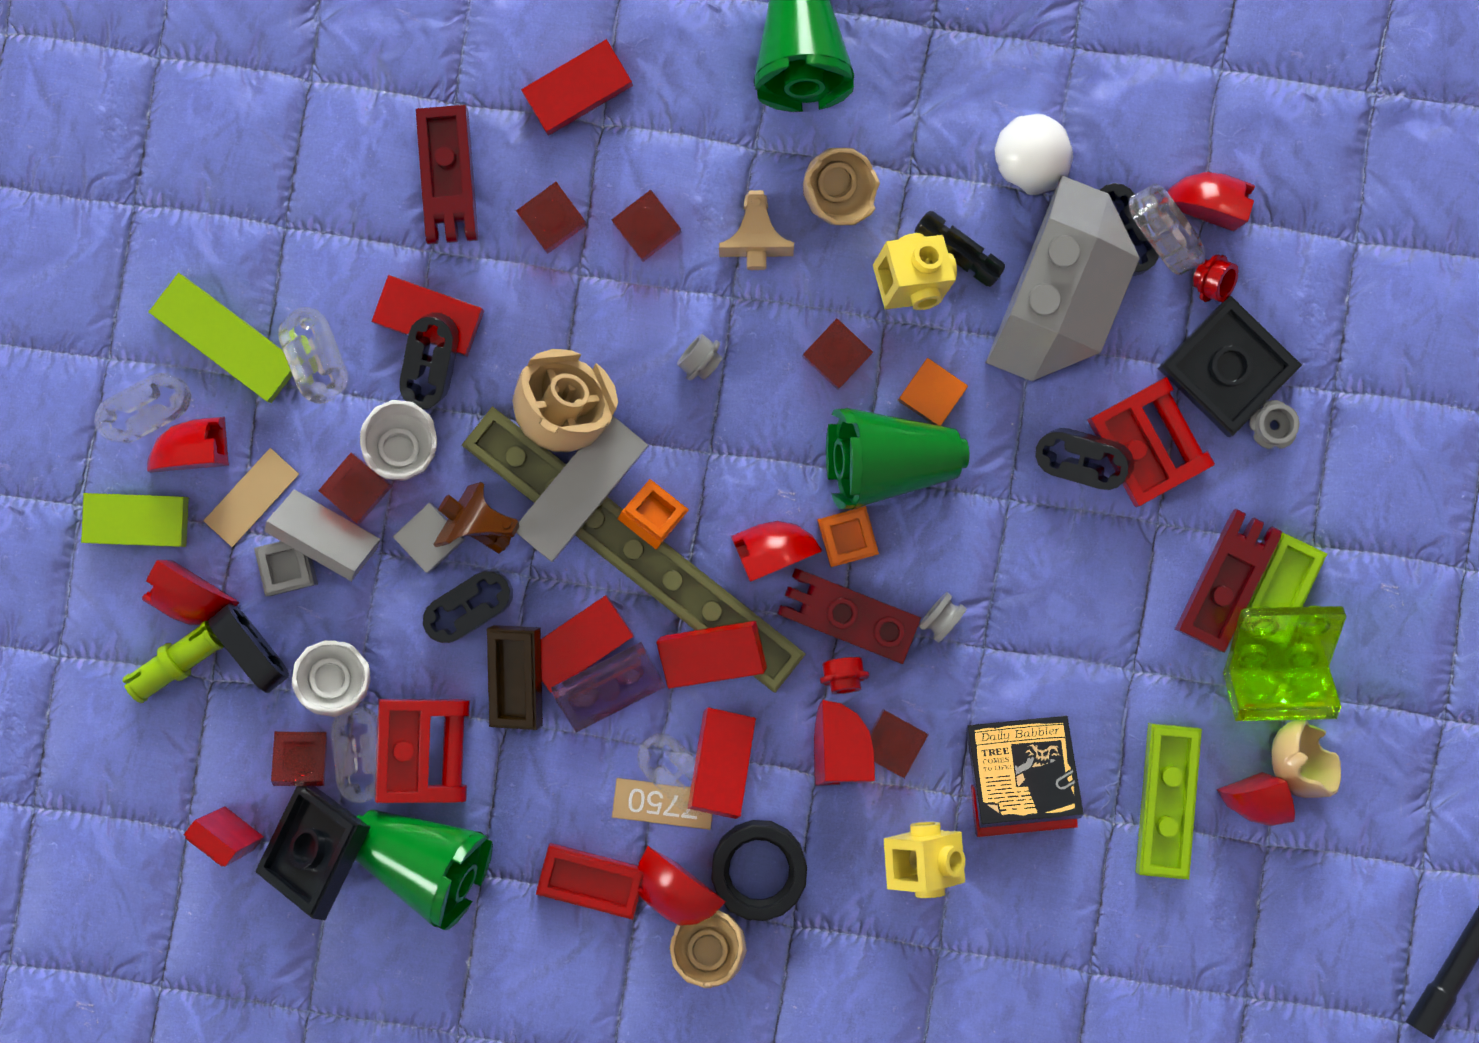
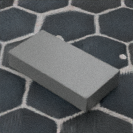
M295 489L266 521L264 532L351 582L377 550L380 538Z

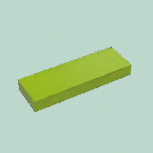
M179 272L149 310L151 315L269 403L275 400L301 365L300 362Z
M1148 723L1135 869L1138 875L1189 880L1201 728Z

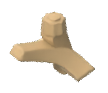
M750 190L745 195L744 209L746 210L741 226L730 239L719 243V257H747L748 270H765L767 268L766 257L793 256L794 242L781 237L772 226L767 212V196L764 194V191Z

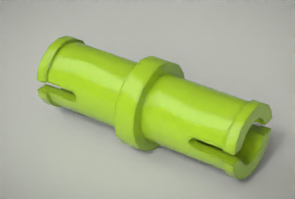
M204 621L199 627L176 643H165L157 649V656L132 673L125 675L122 679L126 683L124 687L135 701L144 703L150 696L172 681H183L190 676L191 668L217 650L223 649L224 645L216 637L208 621Z

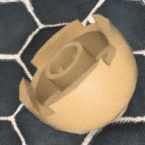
M550 349L533 356L519 375L512 399L516 421L525 436L538 446L553 452H571L590 446L609 426L618 404L615 385L606 371L597 363H595L592 369L586 363L579 361L581 354L572 350Z

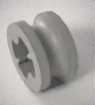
M948 592L939 598L919 624L922 630L931 629L934 633L933 639L938 643L953 629L967 609L962 604L959 606L953 605L951 602L952 596Z

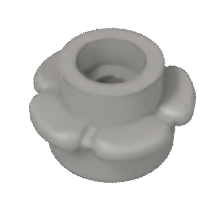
M700 334L687 347L677 362V365L687 373V380H693L697 376L705 380L717 368L722 360V356L717 353L720 347L718 340L712 342L706 336Z
M1278 400L1267 401L1250 418L1249 422L1250 429L1254 430L1255 433L1254 440L1266 449H1271L1274 446L1282 449L1291 445L1296 438L1300 424L1295 410ZM1273 420L1278 423L1276 430L1270 427V423Z

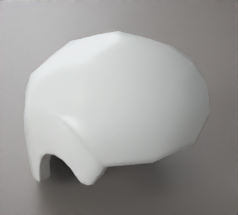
M1032 114L1013 119L1000 132L995 147V159L1000 173L1007 182L1020 187L1028 195H1038L1055 190L1060 177H1068L1073 161V150L1068 134L1061 124L1046 115Z
M391 400L375 407L364 421L360 431V446L367 466L373 469L379 476L389 480L406 481L424 473L435 457L437 448V436L431 416L415 403L409 401Z
M324 640L307 647L296 660L292 675V687L299 702L306 709L314 714L337 717L353 711L366 697L371 680L369 664L353 645L346 642Z

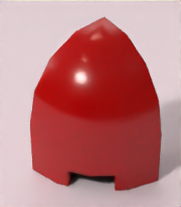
M1203 172L1184 177L1170 187L1160 205L1235 231L1249 220L1254 200L1248 197L1254 190L1255 185L1229 175Z
M225 416L194 419L171 426L157 438L148 457L147 471L151 473L229 466Z
M782 521L758 524L731 536L750 582L823 551L812 534L796 524Z
M156 560L146 582L153 585V588L142 596V600L170 618L188 625H201V623L208 621L228 603L235 606L240 603L173 560Z
M822 700L818 707L814 733L815 786L841 785L840 782L868 783L875 781L874 749L870 731L859 715L842 703Z
M1261 772L1216 789L1227 807L1251 822L1273 826L1291 823L1295 820L1293 798L1287 781Z
M647 846L638 865V870L644 874L642 888L638 889V895L665 919L677 925H696L712 917L726 902L678 863Z

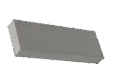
M612 416L611 422L605 431L590 446L581 448L576 452L519 521L520 527L516 533L548 560L554 562L649 445Z

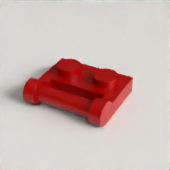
M1167 377L1087 419L1096 436L1119 442L1125 445L1132 453L1134 470L1130 478L1123 483V486L1135 507L1143 505L1215 465L1209 452H1202L1170 394L1174 389ZM1151 402L1185 461L1176 468L1142 408ZM1109 453L1107 457L1115 472L1121 471V467L1113 463L1114 455Z
M378 699L374 799L376 803H455L466 801L467 785L462 784L464 716H469L470 700ZM431 716H444L442 784L428 785Z

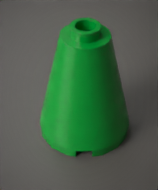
M769 0L754 75L757 98L762 104L776 110L803 112L802 103L818 101L820 110L844 101L853 92L854 71L830 0Z
M851 408L833 410L832 415L839 419L838 424H828L825 450L828 480L837 479L840 493H831L838 509H855L957 479L961 474L962 468H967L969 464L968 442L965 438H961L959 432L954 428Z
M373 809L366 812L363 816L357 815L356 817L371 828L355 861L432 926L449 930L456 925L473 902L465 898V896L468 894L473 883L481 887L486 876L493 850V843L487 839L488 836L478 831Z

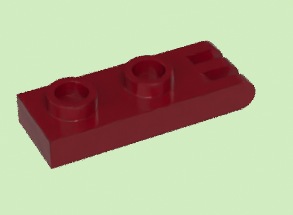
M466 105L416 109L426 242L428 245L438 244V224L442 223L445 224L447 243L458 242L457 222L465 223L464 232L467 241H477L478 227L468 108Z
M1234 509L1229 516L1174 629L1224 653L1282 535L1281 530L1271 526L1262 542H1258L1257 539L1262 531L1264 522L1256 518L1250 520L1243 534L1240 533L1239 530L1246 513L1238 509Z
M794 569L792 577L796 581L810 584L807 593L787 587L784 596L802 602V606L798 612L790 606L780 605L777 612L778 615L900 664L904 663L921 617L803 570Z

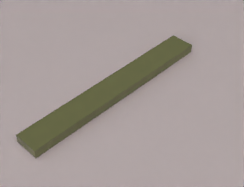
M493 406L462 444L465 449L534 503L566 466L563 461L548 449L538 446L525 436L520 427ZM607 497L575 536L694 630L756 621L767 669L764 674L753 676L776 693L806 653L667 543L663 542L657 550L617 519L623 509Z

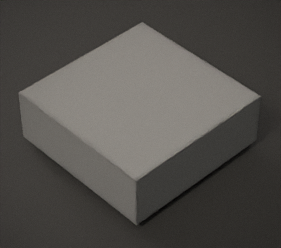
M428 503L393 536L426 573L432 572L466 540L464 537H459L448 545L440 547L433 545L447 519L432 503Z
M282 541L254 548L265 597L318 585L313 560Z

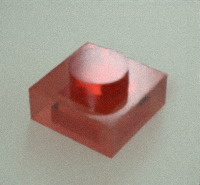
M554 182L516 210L547 254L587 226L584 218L557 182Z
M649 190L611 219L613 225L642 262L682 233L679 225L652 190Z
M836 318L804 352L802 357L839 390L873 354V351Z
M351 452L318 491L355 523L361 524L393 485L376 474L373 469L367 466L366 462Z
M883 709L870 731L874 749V762L905 779L929 734Z
M275 731L271 775L272 785L325 786L327 733Z

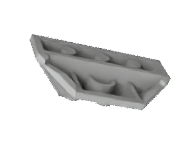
M1065 176L1060 177L985 363L1034 381L1101 353L1140 259L1108 193Z

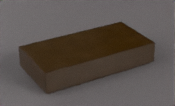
M493 625L487 628L489 727L539 729L543 726L541 627Z

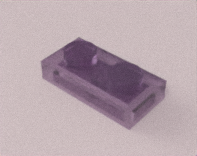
M639 642L551 687L557 704L575 732H578L665 688V684L642 642Z

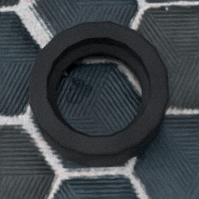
M751 820L734 826L721 838L713 854L711 880L715 892L726 901L724 905L730 912L746 920L767 921L784 915L797 904L806 887L807 864L800 843L788 829L772 821ZM754 840L768 841L778 846L785 854L789 865L788 879L784 887L774 896L763 900L750 899L741 894L732 884L729 875L730 861L735 851L743 844Z

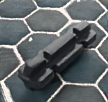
M928 211L917 224L915 233L923 234L924 237L943 235L948 253L954 256L956 264L966 272L969 269L975 272L973 277L985 286H992L1005 269L1004 262L991 253L989 256L985 255L982 246L953 225L951 228H948L944 225L945 219L934 211Z

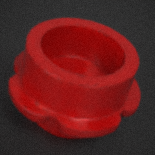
M1216 254L1209 260H1203L1198 265L1193 278V285L1195 288H1198L1200 293L1199 298L1204 302H1208L1211 299L1219 302L1225 301L1235 288L1239 273L1238 266L1229 262L1224 255Z
M860 657L833 659L822 664L824 677L820 678V683L830 686L832 694L852 693L861 690L860 682L869 678V672L864 671L862 658Z

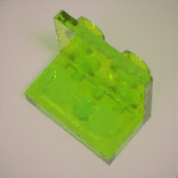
M1342 606L1258 607L1241 610L1223 672L1235 721L1337 719L1342 706L1329 665L1347 617Z

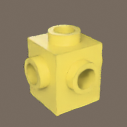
M913 233L905 235L898 240L886 241L873 263L884 309L910 306L915 310L933 308L941 303L957 277L956 261L954 256L948 253L943 235L924 237L923 234Z
M918 822L910 824V832L883 838L888 890L915 892V897L937 898L946 895L945 888L965 883V855L963 852L962 832L941 830L940 822Z

